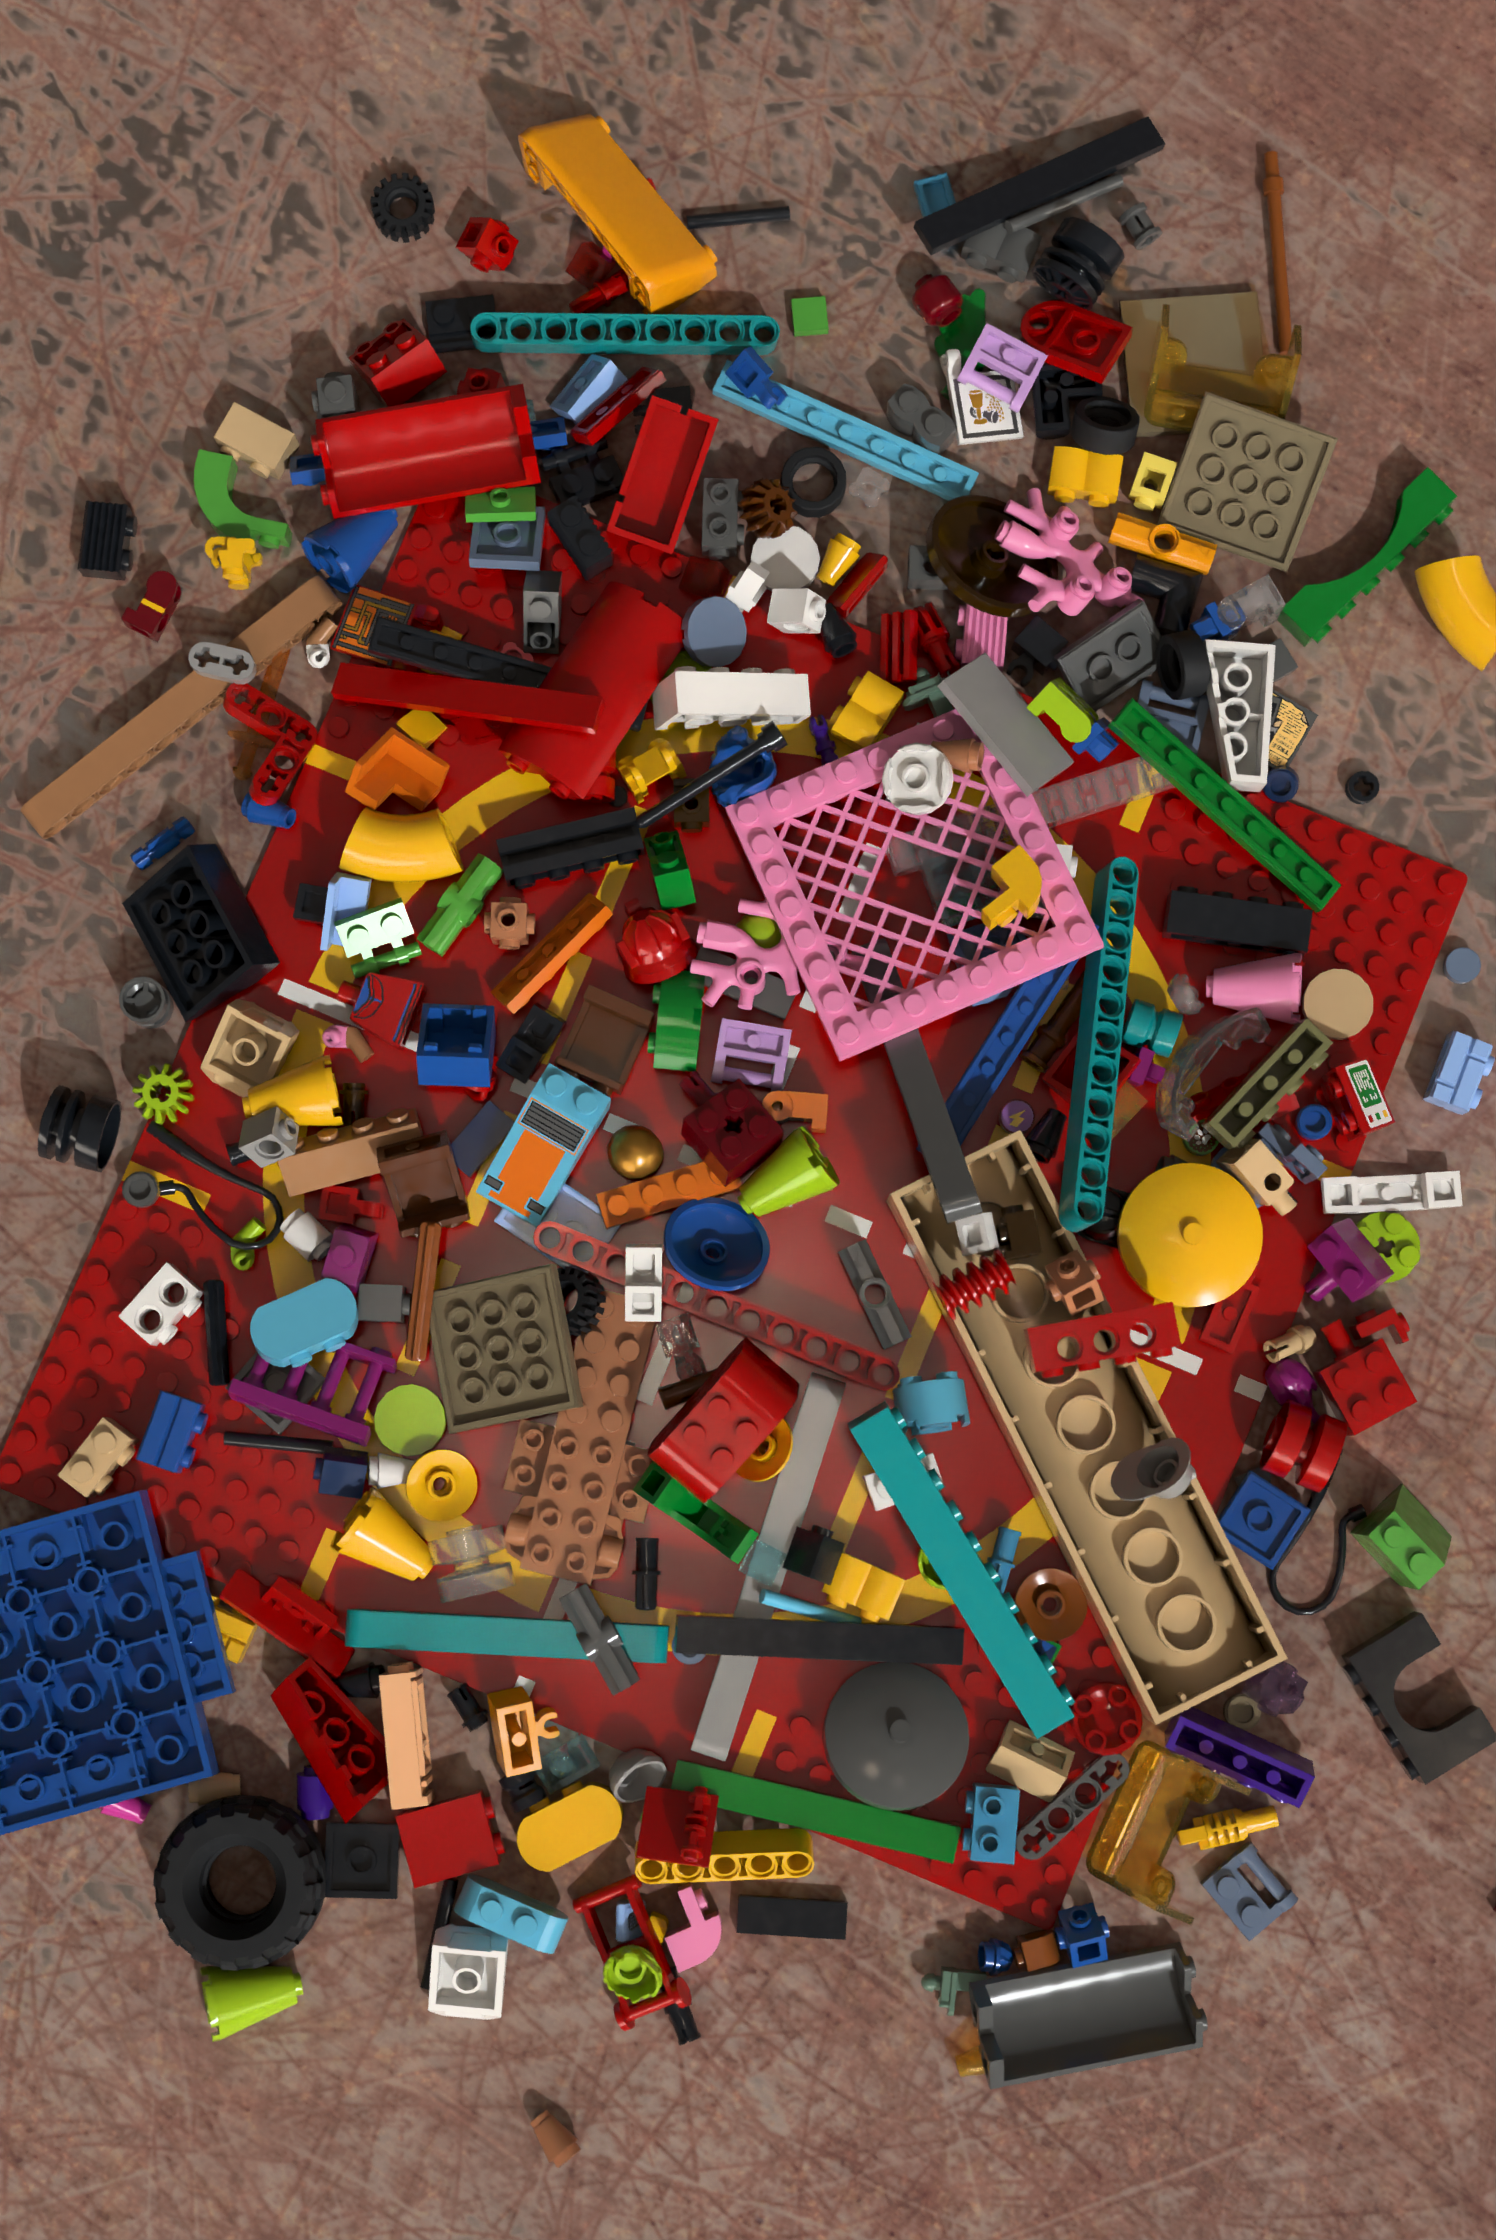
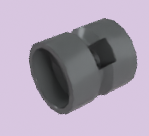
M143 976L131 979L123 986L119 995V1004L124 1015L140 1027L147 1029L159 1028L166 1024L172 1016L174 1009L173 998L163 986L152 978Z

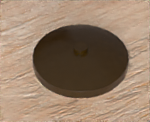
M967 495L948 501L939 509L930 522L926 535L928 556L941 581L959 599L982 612L1008 618L1022 617L1033 613L1028 606V602L1038 593V589L1033 584L1018 577L1017 574L1021 566L1026 564L1046 576L1058 580L1057 560L1053 558L1028 559L1020 557L999 546L1000 542L995 540L994 537L1004 520L1007 522L1013 520L1028 528L1037 536H1040L1039 532L1030 525L1005 513L1004 508L1007 503L995 498Z

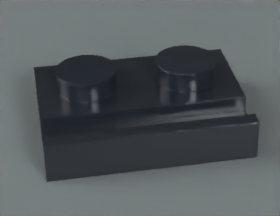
M494 294L425 301L430 344L436 354L477 349L471 338V322L480 313L496 312ZM484 326L477 332L478 336L483 339H490L496 333L489 326Z

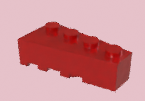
M309 1657L287 1676L270 1696L346 1824L389 1783L385 1737L316 1662Z

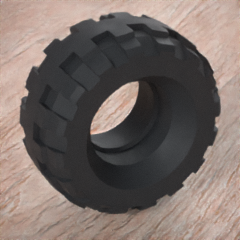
M243 1794L211 1801L193 1811L181 1821L167 1838L160 1852L153 1882L156 1893L155 1906L159 1919L162 1918L169 1932V1937L177 1947L180 1945L191 1954V1958L204 1965L210 1964L221 1967L222 1970L238 1971L248 1968L255 1969L270 1964L286 1955L303 1940L313 1927L321 1911L325 1898L327 1879L326 1861H324L320 1848L321 1844L314 1831H311L298 1813L276 1802L274 1799ZM234 1846H249L260 1851L270 1861L275 1872L276 1888L272 1899L263 1909L253 1914L240 1915L225 1909L216 1900L210 1887L209 1872L214 1860L220 1853Z

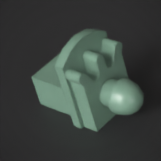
M917 668V681H914L917 684L908 687L909 691L905 693L907 698L902 703L905 711H911L928 704L935 718L953 710L952 704L937 687L942 682L940 676L930 679L931 675L926 669Z
M941 1966V1976H937L935 1973H928L922 1977L921 1985L927 1991H939V2007L947 2008V2016H953L956 1991L969 1992V1982L985 1980L987 1974L977 1970Z

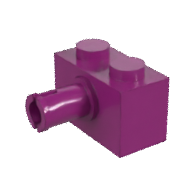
M1350 1218L1332 1224L1307 1246L1324 1267L1320 1273L1304 1285L1307 1293L1312 1289L1316 1290L1310 1297L1317 1302L1322 1301L1338 1285L1353 1303L1370 1295L1394 1274L1392 1269Z

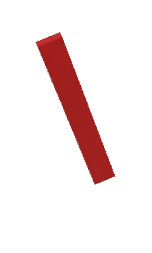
M344 662L340 663L331 690L334 699L591 734L597 733L605 706L602 696Z

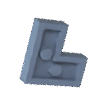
M1266 1123L1253 1136L1255 1139H1260L1272 1154L1304 1184L1318 1179L1328 1168L1322 1163L1324 1157L1318 1150L1309 1144L1305 1147L1302 1143L1294 1147L1289 1142L1291 1136L1277 1124L1272 1126Z

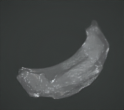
M1256 1007L1217 1018L1198 1028L1180 1043L1164 1066L1166 1069L1162 1081L1158 1082L1156 1114L1162 1128L1188 1142L1191 1140L1199 1126L1191 1117V1112H1193L1196 1105L1185 1094L1222 1044L1238 1050L1242 1046L1241 1041L1253 1039L1254 1042L1262 1043L1271 1028L1259 1008Z

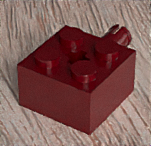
M693 1071L690 1073L692 1078L690 1079L688 1076H685L679 1083V1086L688 1094L698 1108L683 1118L681 1135L726 1187L773 1153L782 1143L784 1130L740 1078L719 1093H714L699 1076V1073Z

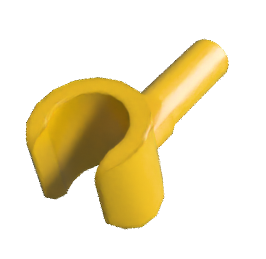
M653 1911L650 1915V1920L662 1946L669 1920L665 1915Z

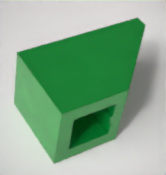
M678 830L660 832L654 836L643 838L661 909L668 910L696 903L690 871Z

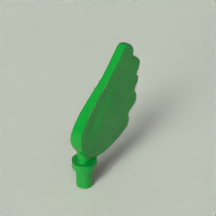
M980 288L975 289L970 296L961 294L963 297V303L960 307L962 309L961 314L951 324L945 327L939 326L940 335L934 341V347L939 359L943 354H946L947 350L958 349L960 351L961 371L986 325V294ZM978 362L974 370L982 372L985 365ZM946 385L941 390V394L950 401Z

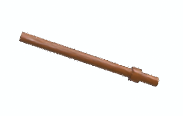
M1269 151L1264 153L1266 178L1262 182L1263 195L1267 197L1279 354L1290 355L1293 353L1281 202V195L1284 194L1283 178L1279 176L1278 152Z

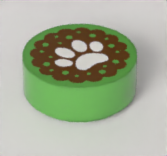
M1205 1119L1196 1123L1191 1122L1184 1129L1182 1135L1185 1148L1197 1156L1209 1154L1219 1143L1201 1126Z

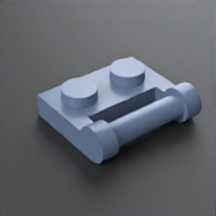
M1143 679L1137 702L1197 755L1209 708L1207 695L1173 700L1166 694L1164 688L1154 686L1152 681ZM1149 699L1195 710V716L1193 718L1150 707L1148 702Z
M1251 1841L1239 1848L1200 1882L1249 1942L1298 1901V1897L1292 1890L1287 1891L1256 1854L1258 1849ZM1242 1864H1247L1276 1899L1272 1904L1267 1906L1238 1872L1237 1869Z

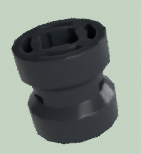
M535 1771L510 1777L504 1776L499 1780L503 1790L509 1792L512 1798L510 1804L515 1813L547 1797L543 1786L537 1785L534 1779Z

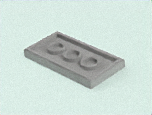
M986 653L945 678L937 686L1027 797L1074 763V760L1043 722L1026 708L1028 704Z

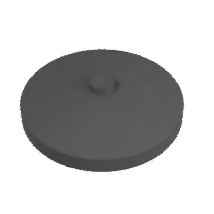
M884 1662L871 1665L855 1673L836 1692L825 1715L823 1744L827 1761L835 1777L853 1796L877 1808L909 1810L921 1807L937 1799L955 1782L967 1758L969 1728L964 1709L956 1694L936 1674L910 1663Z

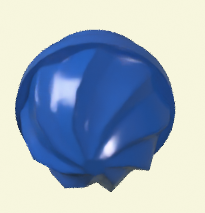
M990 1938L988 1942H980L978 1947V1966L981 1972H988L991 1976H997L999 1973L1009 1970L1013 1963L1014 1955L1007 1943L997 1938Z

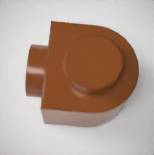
M1052 1929L1038 1930L1015 1937L1018 1947L1013 1948L1012 1951L1018 1970L1026 1969L1029 1972L1052 1967L1061 1960Z

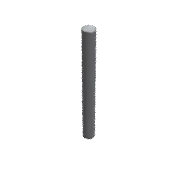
M1116 173L1006 220L1005 229L1009 234H1012L1122 187L1124 183L1123 178L1119 173Z

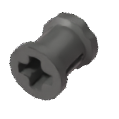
M1144 202L1130 207L1118 219L1119 223L1122 226L1125 225L1134 238L1135 242L1133 245L1137 250L1147 247L1162 234L1161 228L1159 226L1155 227L1146 213L1147 206Z

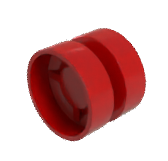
M1287 1399L1278 1414L1273 1418L1265 1435L1260 1469L1284 1478L1296 1462L1295 1483L1319 1493L1327 1484L1337 1464L1347 1434V1423L1327 1414H1322L1312 1429H1309L1312 1409Z

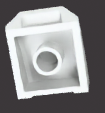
M453 1923L436 1929L432 1944L428 2011L451 2017L483 2020L501 2018L509 1938L486 1928L456 1926Z

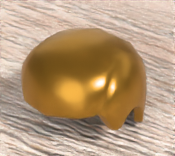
M630 1125L622 1127L613 1133L607 1145L610 1165L616 1172L628 1179H646L657 1172L663 1160L661 1141L651 1130L643 1126Z

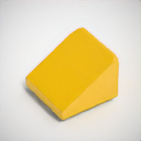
M414 709L396 723L398 729L405 736L425 749L447 729V726L432 712Z

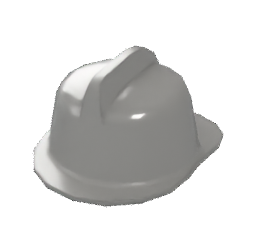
M1168 1438L1125 1456L1116 1465L1111 1475V1486L1114 1493L1121 1499L1128 1501L1142 1500L1151 1496L1164 1499L1178 1497L1186 1490L1191 1480L1197 1476L1196 1470L1190 1464L1191 1451L1188 1444L1180 1438Z

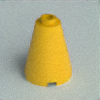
M330 1055L321 1056L249 1088L248 1097L242 1098L246 1119L277 1106L288 1117L292 1118L297 1125H343L342 1117H335L336 1113L342 1112L335 1076L332 1073L331 1067L325 1068V1065L332 1064Z
M373 1487L370 1488L369 1492L366 1491L362 1495V1499H359L344 1519V1522H346L343 1527L344 1534L337 1530L330 1545L331 1549L340 1554L410 1581H414L417 1577L424 1579L435 1563L431 1559L433 1550L379 1491Z

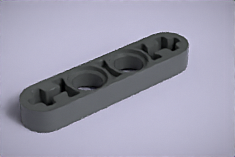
M1120 1754L1100 1755L1060 1791L1051 1802H1048L1018 1830L1016 1834V1849L1019 1854L1029 1860H1036L1044 1856L1125 1782L1130 1771L1127 1760ZM1107 1760L1113 1763L1119 1760L1121 1763L1118 1766L1119 1776L1115 1778L1110 1774L1102 1780L1108 1785L1102 1791L1099 1783L1089 1775L1095 1771L1096 1775L1100 1777L1107 1770L1104 1765ZM1082 1783H1090L1095 1788V1797L1089 1803H1080L1075 1797L1076 1788ZM1057 1807L1064 1808L1069 1817L1068 1822L1062 1828L1052 1827L1048 1821L1050 1811ZM1041 1820L1045 1828L1054 1836L1048 1840L1044 1833L1037 1841L1040 1846L1038 1850L1034 1851L1029 1848L1025 1851L1022 1848L1026 1844L1023 1837L1026 1834L1032 1837L1037 1835L1041 1829L1036 1824Z

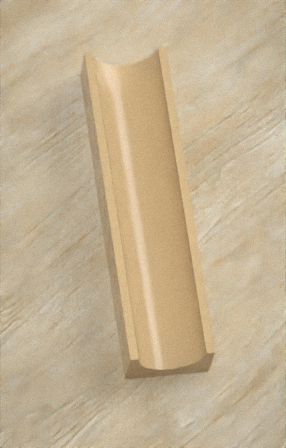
M1019 1130L964 1157L979 1197L982 1213L992 1212L995 1230L996 1225L1001 1224L1002 1208L1023 1205L1024 1211L1034 1209L1042 1253L1033 1257L1006 1261L1016 1282V1285L1012 1281L1009 1282L1008 1295H1005L999 1288H996L995 1301H992L984 1294L982 1295V1307L979 1308L971 1300L969 1301L970 1313L966 1314L961 1308L956 1307V1319L952 1320L944 1310L933 1282L940 1287L939 1276L945 1274L953 1281L952 1270L955 1268H959L966 1275V1263L969 1261L979 1268V1257L985 1255L993 1262L992 1251L995 1249L962 1256L955 1221L947 1224L930 1174L891 1193L886 1202L1073 1576L1078 1580L1087 1598V1604L1133 1696L1139 1704L1144 1718L1157 1725L1288 1658L1196 1477L1191 1480L1189 1486L1182 1494L1172 1499L1151 1496L1142 1500L1128 1501L1121 1499L1114 1493L1111 1486V1475L1116 1465L1125 1456L1162 1440L1176 1438L1138 1361L1115 1365L1114 1358L1099 1361L1101 1368L1082 1372L1078 1371L1077 1365L1063 1367L1064 1375L1042 1379L1041 1372L1032 1373L1024 1333L1025 1329L1113 1313L1103 1292L1104 1301L1071 1317L1061 1300L1054 1302L1045 1286V1283L1050 1281L1045 1266L1076 1249L1083 1259L1087 1260L1073 1232L1066 1230L1061 1225L1058 1214L1059 1205L1022 1131ZM999 1245V1248H996L999 1249L1001 1253L1006 1251L1005 1245ZM1098 1331L1095 1334L1093 1340L1095 1347L1102 1352L1108 1351L1112 1346L1111 1336L1105 1331ZM1066 1337L1061 1338L1057 1344L1058 1353L1064 1358L1073 1357L1076 1352L1074 1341Z

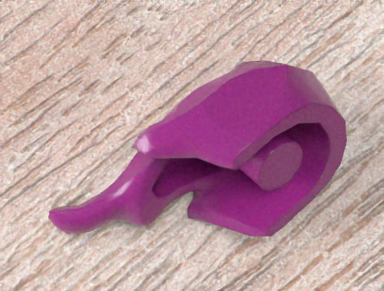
M1288 1357L1276 1363H1271L1265 1372V1379L1276 1401L1282 1406L1287 1399L1310 1407L1312 1409L1311 1421L1315 1424L1320 1415L1313 1407L1312 1389L1317 1391V1384L1306 1366Z

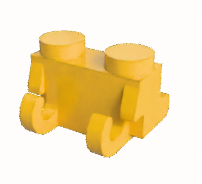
M212 537L205 543V552L215 568L220 567L218 561L220 558L223 570L222 577L228 579V587L231 589H248L249 583H251V569L255 566H261L263 563V557L261 553H256V544L252 538ZM217 545L222 546V547H218V548H216V549L213 550V547H214V546H217Z
M664 738L653 740L648 745L647 751L638 757L626 756L617 764V769L638 804L644 801L643 797L649 795L647 786L668 773L672 780L678 777L682 779L687 776L674 749Z

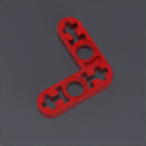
M232 683L227 688L223 698L225 711L276 743L254 775L249 787V794L257 804L270 806L280 799L310 754L318 737L317 730L312 723L247 683ZM239 696L245 698V702L243 701L241 704H237L234 700ZM255 704H257L259 706L254 715L250 712L254 708ZM265 712L274 713L278 717L279 723L277 725H268L262 720L261 714ZM285 723H288L290 726L289 728H287L286 732L283 733L282 730L284 728ZM300 733L306 736L301 742L295 739ZM277 756L288 757L293 767L290 769L279 768L274 758ZM272 776L276 779L271 790H268L267 793L261 790L262 786Z

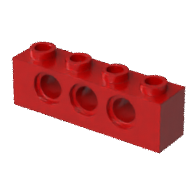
M1173 1302L1031 1327L1024 1330L1032 1373L1041 1372L1042 1379L1064 1375L1063 1367L1074 1365L1078 1366L1079 1372L1101 1368L1099 1361L1114 1358L1115 1365L1136 1362L1135 1354L1150 1352L1151 1359L1173 1355L1172 1347L1181 1346ZM1135 1324L1144 1326L1148 1332V1339L1143 1345L1135 1344L1130 1338V1330ZM1098 1331H1105L1112 1338V1346L1106 1352L1098 1350L1094 1345V1336ZM1063 1337L1070 1338L1076 1345V1352L1071 1358H1064L1058 1353L1057 1344Z

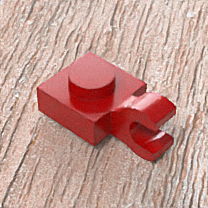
M333 1185L322 1188L317 1219L355 1225L356 1215L382 1219L385 1205L378 1202L359 1200L360 1189Z

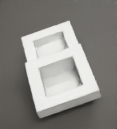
M626 1244L625 1321L661 1322L662 1244Z

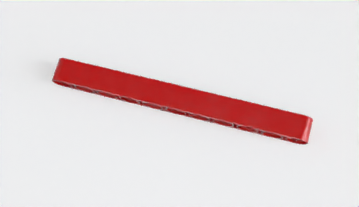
M553 1221L543 1222L535 1229L534 1243L544 1254L625 1287L626 1270L621 1275L616 1276L610 1274L606 1268L607 1261L612 1256H622L626 1260L625 1250ZM549 1228L556 1229L560 1233V1242L553 1248H546L540 1242L542 1232ZM580 1242H588L594 1249L593 1256L588 1261H578L573 1255L574 1247ZM662 1266L663 1303L875 1390H890L899 1381L900 1372L898 1366L886 1357L725 1291L700 1287L684 1278L679 1272ZM682 1282L688 1283L694 1292L692 1299L685 1303L675 1300L672 1293L675 1285ZM719 1296L725 1300L727 1308L723 1315L716 1317L708 1313L706 1302L709 1298ZM753 1310L759 1315L760 1322L756 1329L746 1330L740 1325L739 1318L743 1311ZM784 1323L791 1327L793 1336L790 1342L780 1344L775 1341L773 1329L777 1324ZM819 1337L825 1342L826 1350L821 1357L815 1358L808 1354L806 1344L810 1338ZM847 1350L855 1352L859 1358V1364L853 1371H846L840 1365V1356ZM879 1364L887 1365L892 1371V1378L886 1385L878 1384L873 1378V1371Z

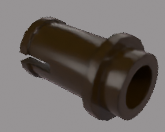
M343 1083V1090H340V1094H343L344 1124L342 1126H349L353 1123V1111H355V1121L364 1118L365 1094H368V1090H365V1083Z

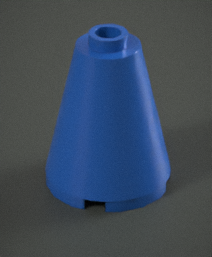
M388 509L338 518L308 533L303 538L305 540L302 542V548L305 556L317 572L323 568L330 576L326 580L328 584L340 592L348 593L356 587L398 527L396 520L398 514L395 509Z

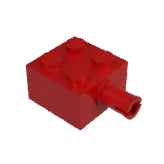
M1341 1318L1320 1328L1336 1357L1333 1358V1362L1312 1372L1336 1418L1347 1423L1346 1436H1355L1417 1402L1383 1338L1374 1339L1361 1347L1354 1346L1342 1324Z

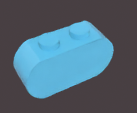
M324 1278L258 1307L250 1324L251 1338L256 1351L262 1359L271 1365L286 1367L291 1364L294 1368L308 1363L312 1360L311 1355L324 1349L327 1353L340 1349L346 1344L345 1340L353 1336L358 1325L356 1300L346 1285L335 1279Z
M473 1874L467 1876L453 1909L456 1914L467 1921L534 1950L548 1954H554L569 1919L566 1914L548 1904L488 1878Z

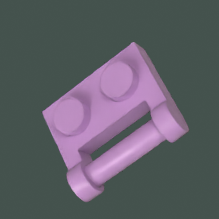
M986 323L957 381L964 385L968 382L1009 404V409L1018 413L1048 355ZM979 362L1020 384V387L1015 392L974 370Z
M722 1018L711 1082L722 1084V1080L734 1082L740 1078L744 1084L771 1088V1092L782 1091L792 1030ZM726 1056L775 1064L774 1075L726 1067Z

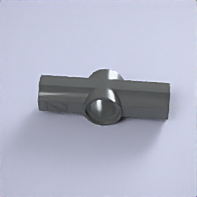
M866 1239L837 1252L858 1295L859 1303L864 1308L883 1350L912 1337L891 1294L890 1286L885 1281ZM878 1285L883 1289L884 1300L880 1304H871L865 1299L864 1293L868 1286Z
M587 1583L559 1598L569 1620L578 1632L576 1637L590 1662H594L612 1695L640 1680L638 1672L622 1647L624 1644L609 1616L605 1617Z

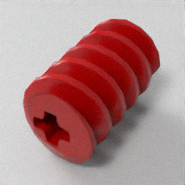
M999 1249L992 1251L993 1262L985 1255L979 1257V1268L969 1261L966 1263V1275L959 1268H955L952 1270L953 1281L945 1274L939 1276L940 1287L933 1282L938 1298L947 1315L952 1320L956 1319V1307L961 1308L968 1314L970 1313L969 1301L972 1300L980 1308L983 1306L982 1295L986 1294L992 1301H995L996 1288H999L1005 1295H1008L1009 1282L1012 1281L1016 1285L1008 1263Z

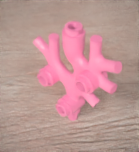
M1032 488L1027 491L1029 508L1011 499L1007 502L1004 512L1035 528L1040 536H1037L1034 532L1013 520L1010 522L1004 520L994 537L995 540L1000 542L999 546L1023 558L1056 559L1063 565L1066 571L1064 579L1056 580L1026 564L1021 566L1017 576L1033 584L1038 589V593L1028 602V606L1033 612L1040 611L1050 601H1057V605L1063 613L1069 616H1076L1094 596L1100 604L1106 607L1116 605L1121 608L1124 605H1130L1137 599L1144 601L1143 598L1131 593L1132 576L1127 569L1123 567L1112 568L1105 575L1095 567L1094 560L1103 552V546L1099 542H1093L1084 550L1076 549L1070 544L1069 541L1079 529V519L1069 507L1061 506L1053 518L1049 517L1045 513L1041 490L1038 488Z
M740 898L739 913L766 917L775 921L766 899L758 902ZM708 920L707 923L700 922L697 943L703 944V948L730 952L736 956V963L731 966L697 959L692 960L690 973L712 978L711 986L701 998L706 1005L713 1007L722 993L729 986L735 985L740 990L738 1007L744 1010H751L754 996L761 993L765 987V973L770 971L781 975L788 996L801 992L797 974L798 969L782 934L780 942L776 946L763 948L758 946L751 936L737 926ZM825 941L834 961H836L841 947ZM847 949L841 966L859 970L864 957L847 954ZM750 977L757 979L753 984H749L745 980Z

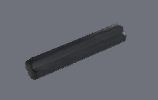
M207 1280L203 1283L209 1383L212 1386H223L230 1382L224 1283L222 1280Z

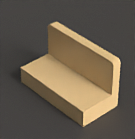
M1009 1720L1004 1728L998 1748L987 1764L986 1771L1047 1802H1051L1068 1776L1075 1752L1044 1736L1037 1739L1032 1730Z

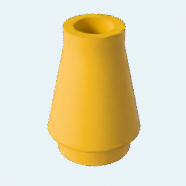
M837 533L834 539L830 538L816 578L834 587L842 575L860 557L858 552L861 546L847 536Z

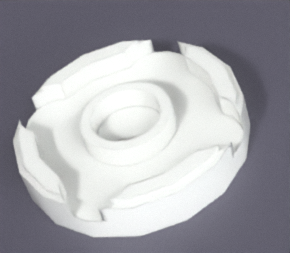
M793 526L777 538H758L753 545L751 562L754 561L770 572L764 581V585L770 591L773 589L807 588L818 573L820 555L818 546L811 535L801 528Z
M918 742L904 745L885 764L882 775L884 793L888 800L904 813L913 815L932 813L944 804L951 793L954 781L952 765L945 754L931 745Z

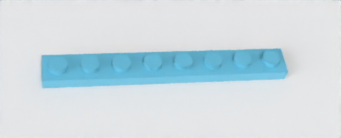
M730 360L726 361L713 388V395L948 501L970 495L978 478L979 472L770 378L768 380L781 386L788 396L781 405L778 406L775 403L771 409H767L757 395L747 399L725 374L733 363Z

